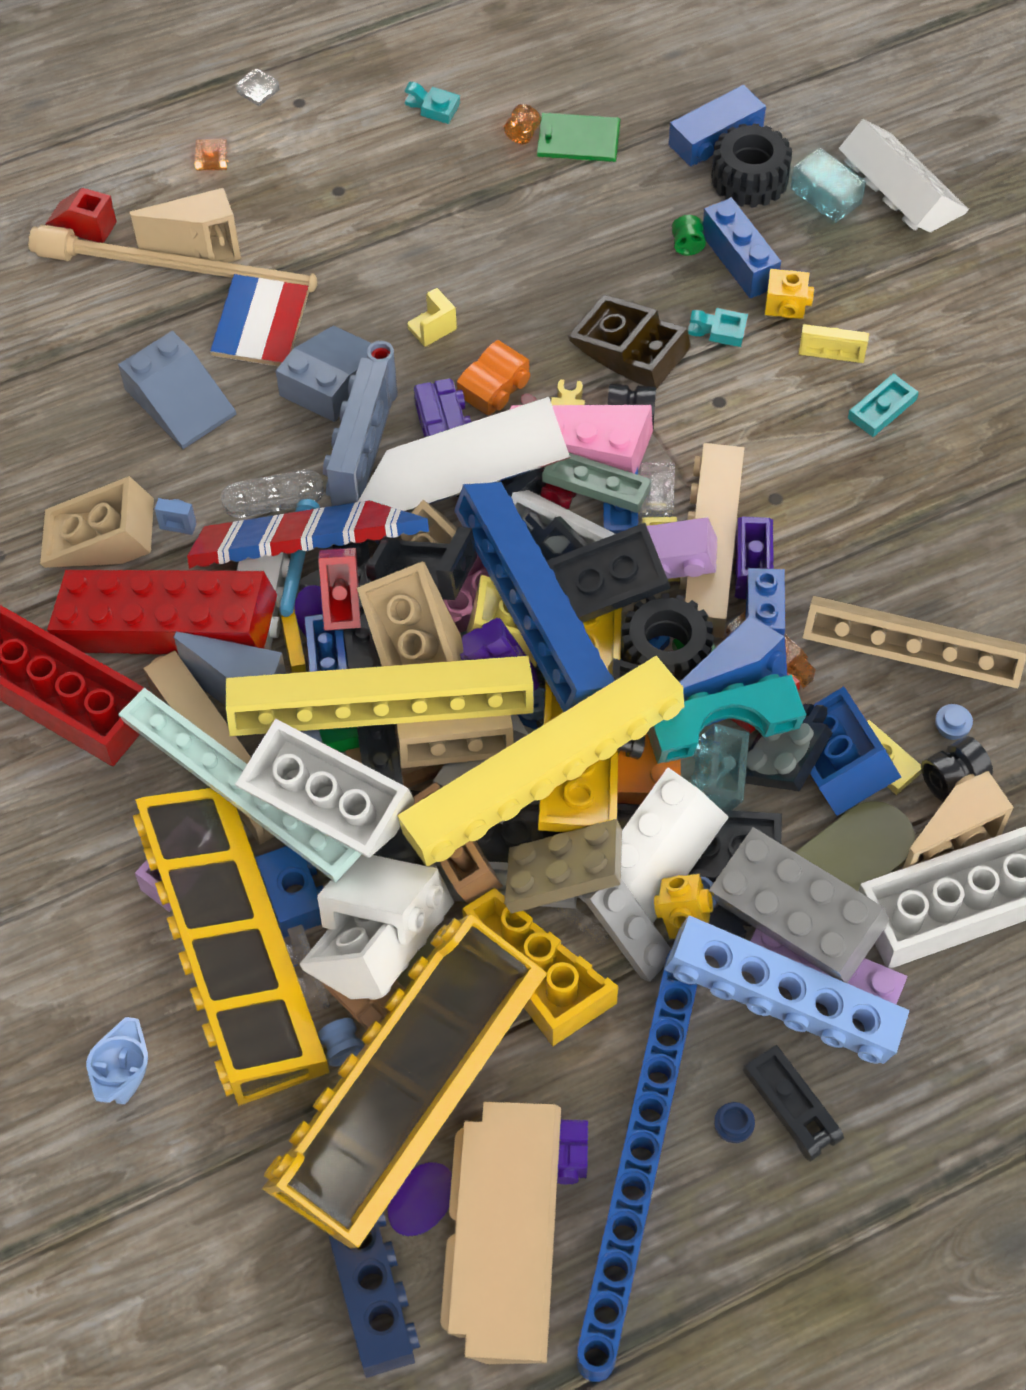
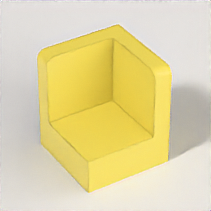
M438 288L426 293L427 311L407 323L408 329L424 347L457 329L456 308Z

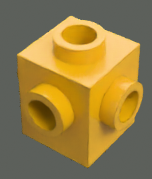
M770 269L765 315L804 319L805 307L812 306L814 287L808 286L809 273Z
M700 874L663 878L660 894L654 897L655 913L657 918H663L669 939H675L679 928L689 915L709 924L710 912L713 911L712 894L709 889H704Z

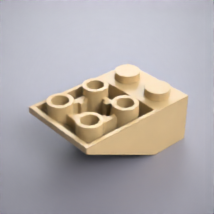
M224 188L130 211L138 249L227 263L241 259L234 215Z

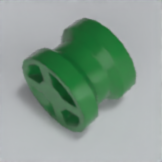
M684 215L674 220L671 230L674 236L676 252L689 256L702 251L706 245V240L702 233L703 223L701 219L694 215Z

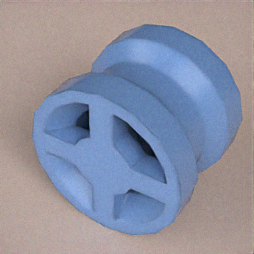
M351 1018L333 1021L318 1032L321 1045L327 1048L326 1059L330 1066H341L351 1053L357 1057L364 1047L363 1041L355 1035L357 1028L354 1020Z

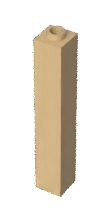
M175 650L165 656L155 658L148 666L143 668L148 685L156 697L248 764L251 756L236 736H229L228 724ZM237 808L239 816L259 845L275 837Z

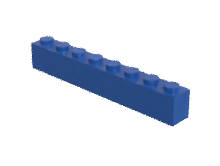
M501 482L463 484L454 511L463 527L472 528L478 556L562 711L565 712L611 684L615 679L606 668L598 649L594 647L585 631L584 624L577 617L568 596L564 594L553 570L547 564L540 547L535 543L526 522L522 520L514 506L513 499L508 495Z

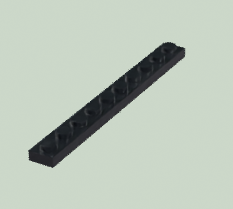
M368 541L361 543L352 542L343 546L332 545L333 549L356 548L359 587L371 582V579H368L366 575V564L370 558ZM360 599L361 628L344 629L349 669L382 667ZM395 725L357 727L362 764L403 785ZM401 827L393 838L374 853L375 856L414 864L413 848L404 836Z

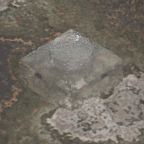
M255 68L236 84L237 94L259 107L280 90L278 80L258 68Z

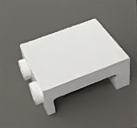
M362 854L337 882L331 879L317 895L322 928L337 930L348 915L396 926L399 943L408 945L416 933L423 929L426 920L433 911L440 907L443 901L444 890L440 886L437 868L375 855L368 858Z

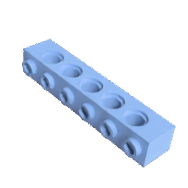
M690 915L679 928L664 969L673 973L674 977L683 983L699 984L710 989V992L720 999L736 1000L747 1005V1008L755 1014L773 1016L784 1021V1024L792 1030L799 1032L808 1031L821 1037L825 1044L836 1048L845 1047L858 1053L859 1058L874 1064H884L897 1053L910 1011ZM705 956L715 958L719 968L711 967L706 962ZM741 971L750 973L754 977L756 984L748 983L743 978ZM778 987L787 989L792 996V1000L784 998L780 994ZM815 1003L824 1005L829 1016L821 1014L817 1010ZM852 1018L859 1020L864 1025L865 1032L858 1030L854 1026Z

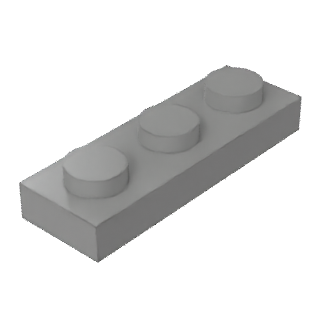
M622 879L621 885L582 895L583 900L639 977L651 982L665 966L667 955L672 949Z

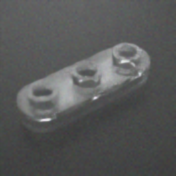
M299 470L235 482L223 489L221 501L226 514L235 518L296 508L300 500L311 499L318 502L324 494L323 480L313 470Z

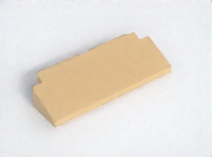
M483 1102L482 1122L464 1121V1128H461L455 1136L449 1214L456 1221V1232L449 1237L446 1245L440 1322L442 1328L447 1330L448 1334L459 1338H466L465 1357L485 1364L547 1363L561 1107L555 1104Z

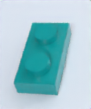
M893 373L849 410L848 419L874 437L917 400L919 392Z

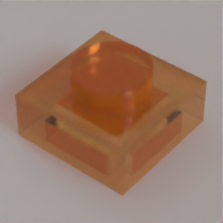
M196 139V171L227 170V139Z

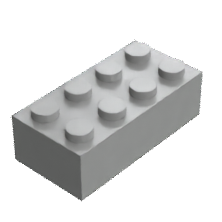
M754 827L709 889L720 906L830 976L845 983L849 982L890 921L883 906Z

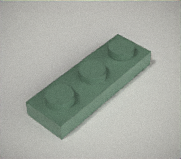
M569 453V459L547 465L542 473L543 482L636 513L641 509L651 489V479L572 453Z

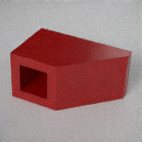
M80 188L58 203L46 225L72 229L75 236L104 243L116 225L117 220L110 195Z

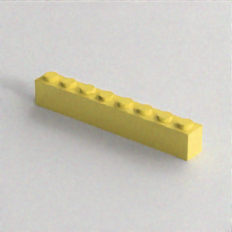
M518 656L226 678V713L229 736L266 734L275 719L298 731L531 714L534 713L533 679L529 657Z
M654 656L398 814L397 817L404 836L427 867L435 862L445 861L462 845L482 838L488 829L502 820L507 821L514 818L526 805L534 800L546 798L558 785L566 780L578 778L590 765L598 760L610 758L619 747L630 740L642 738L651 727L662 720H670L675 717L684 707L683 686L657 656Z

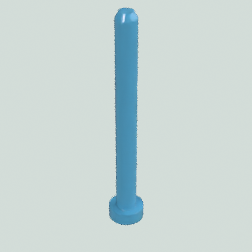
M303 499L297 503L295 512L317 509L320 506L314 500ZM300 549L291 553L279 606V612L284 617L290 616L295 606L306 551Z

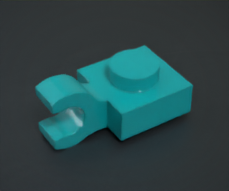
M412 81L405 88V93L409 94L405 104L412 108H421V116L449 124L460 105V95L432 87L427 92L420 84Z
M716 308L715 315L707 314L700 310H692L688 334L703 336L711 333L709 341L741 347L748 314Z

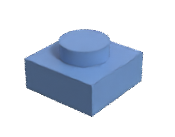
M158 498L155 513L159 528L193 535L197 523L192 504L178 499L167 500Z

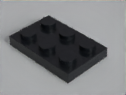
M645 522L546 561L550 569L553 570L556 580L564 594L568 596L573 610L582 623L671 589Z

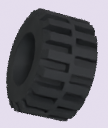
M752 123V126L740 124L739 128L731 127L727 129V133H722L714 145L711 178L713 188H717V194L719 196H726L725 200L732 197L738 206L750 205V208L757 207L758 204L766 206L770 204V200H778L780 194H784L787 189L790 175L792 148L789 147L790 143L787 138H782L783 134L779 131H772V127H761L755 123Z
M661 593V598L658 599L654 595L646 598L645 604L641 601L637 602L634 605L633 611H628L625 616V623H623L620 659L640 666L654 656H657L680 682L711 653L714 635H712V622L707 621L708 614L704 609L697 610L698 604L693 600L689 603L685 602V596L677 594L676 598H669V593ZM658 636H670L679 640L684 647L676 651H662L652 646L648 641Z

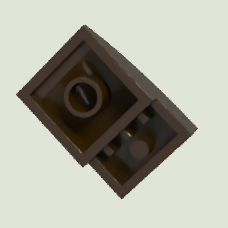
M605 294L568 336L570 342L598 363L641 385L656 386V390L691 348L686 327L660 320L658 310Z

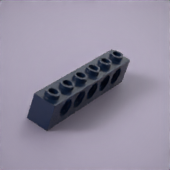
M348 1113L329 1118L325 1122L364 1149L366 1148L360 1124L352 1126ZM318 1132L306 1150L321 1208L340 1223L349 1210L342 1208L340 1202L348 1195L359 1196L373 1176V1171L370 1165L367 1163L362 1164L361 1159ZM343 1156L351 1160L350 1164L343 1170H334L330 1167L331 1162L337 1157ZM384 1211L367 1234L372 1238V1241L364 1249L349 1248L329 1235L366 1378L414 1364L413 1350L420 1348L414 1322L405 1324L401 1308L409 1306L403 1281L394 1283L390 1268L398 1266L392 1241L383 1243L379 1229L387 1226ZM368 1274H378L383 1278L381 1285L374 1290H366L360 1286L362 1279ZM380 1314L390 1315L393 1317L394 1322L388 1330L380 1332L371 1327V1323L376 1316Z

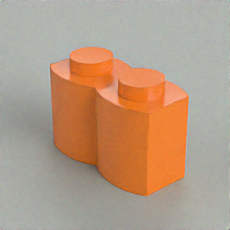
M497 340L482 353L478 361L472 363L457 380V390H462L466 402L489 416L496 410L503 409L509 400L510 394L517 389H522L527 384L530 378L529 359L500 340Z

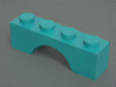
M772 674L761 678L758 683L746 686L743 683H736L727 686L722 692L710 695L708 692L696 693L684 701V707L675 717L670 720H662L651 727L647 734L656 761L659 764L693 756L699 742V733L714 721L727 718L742 720L755 727L765 738L800 729L806 713L792 674L779 677L778 674Z

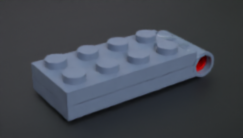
M376 341L369 345L367 358L361 357L356 375L352 374L349 379V399L342 402L340 428L335 427L331 440L333 450L331 455H326L323 464V475L328 476L326 495L331 497L332 506L355 503L361 497L370 479L391 404L398 394L394 349L390 343L385 341Z

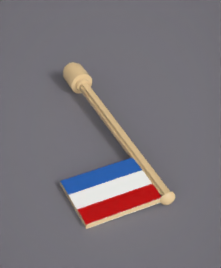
M40 225L39 227H33L29 235V250L36 253L39 257L70 261L73 255L84 254L233 278L210 350L211 356L280 366L293 349L308 294L317 287V277L313 273L311 275H303L80 240L75 236L74 231L68 228Z

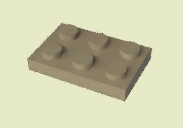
M617 819L596 823L588 827L559 833L555 836L509 848L505 905L510 913L621 885L622 828Z

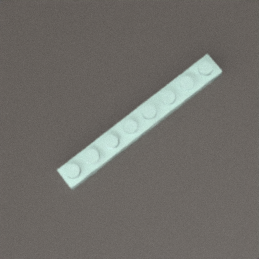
M143 688L119 713L123 722L334 882H337L362 855L236 787L235 783L247 764L146 688Z

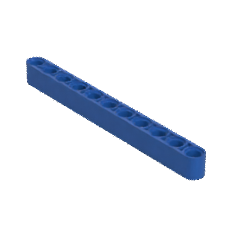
M671 950L669 951V953H668V955H667L666 963H667V961H668V958H669V955H670ZM666 970L663 971L578 1345L577 1367L579 1373L591 1382H600L607 1379L615 1367L698 987L696 983L686 984L677 980L673 973ZM672 999L679 1000L684 1004V1007L672 1009L666 1005V1002ZM667 1035L673 1037L677 1043L672 1046H664L657 1039ZM654 1072H661L669 1080L659 1084L653 1082L649 1075ZM652 1109L661 1118L654 1122H648L640 1116V1113L644 1110ZM638 1147H644L651 1152L652 1157L645 1161L634 1158L631 1151ZM629 1186H636L643 1191L644 1196L638 1200H630L623 1195L622 1190ZM621 1225L628 1226L634 1231L635 1236L627 1241L620 1240L614 1235L613 1230ZM610 1266H619L625 1271L627 1276L621 1281L613 1282L605 1277L604 1270ZM609 1307L616 1312L617 1319L612 1323L603 1324L595 1318L594 1313L598 1308ZM591 1349H600L607 1354L608 1361L599 1367L592 1366L585 1360V1354Z

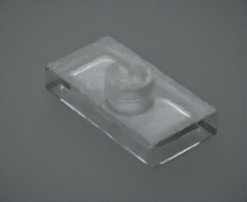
M641 462V476L651 479V489L639 510V518L673 517L675 463Z

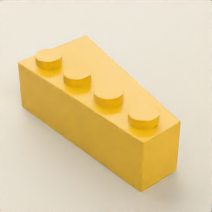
M493 888L462 908L463 918L472 914L547 972L524 1006V1009L552 1046H555L617 1004L618 985L608 977L605 979L593 970L592 965L580 955L577 957L561 944V940L550 931L547 933L534 923L533 918L525 911L511 914L505 905V896L496 888ZM472 926L470 927L468 934L472 938L521 966L519 962ZM491 963L503 981L507 983L510 978L509 973Z

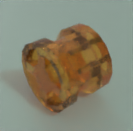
M519 104L515 106L511 117L508 118L504 125L505 134L515 143H529L534 135V131L537 130L541 123L540 114L530 105Z

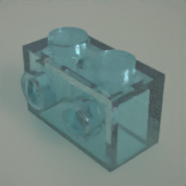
M819 148L794 166L791 189L799 197L804 198L817 208L821 214L826 215L836 223L862 204L866 181Z
M714 724L699 737L698 745L692 756L695 759V768L689 782L700 789L721 810H733L744 800L749 733Z

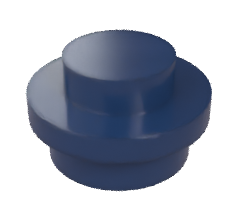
M730 1102L721 1106L716 1112L714 1127L717 1134L723 1140L730 1143H741L752 1135L755 1127V1118L752 1111L744 1104Z

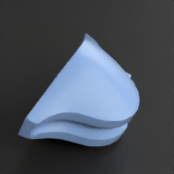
M125 1017L90 1051L86 1067L96 1101L109 1103L115 1100L118 1104H126L142 1082L148 1065V1052L139 1019Z

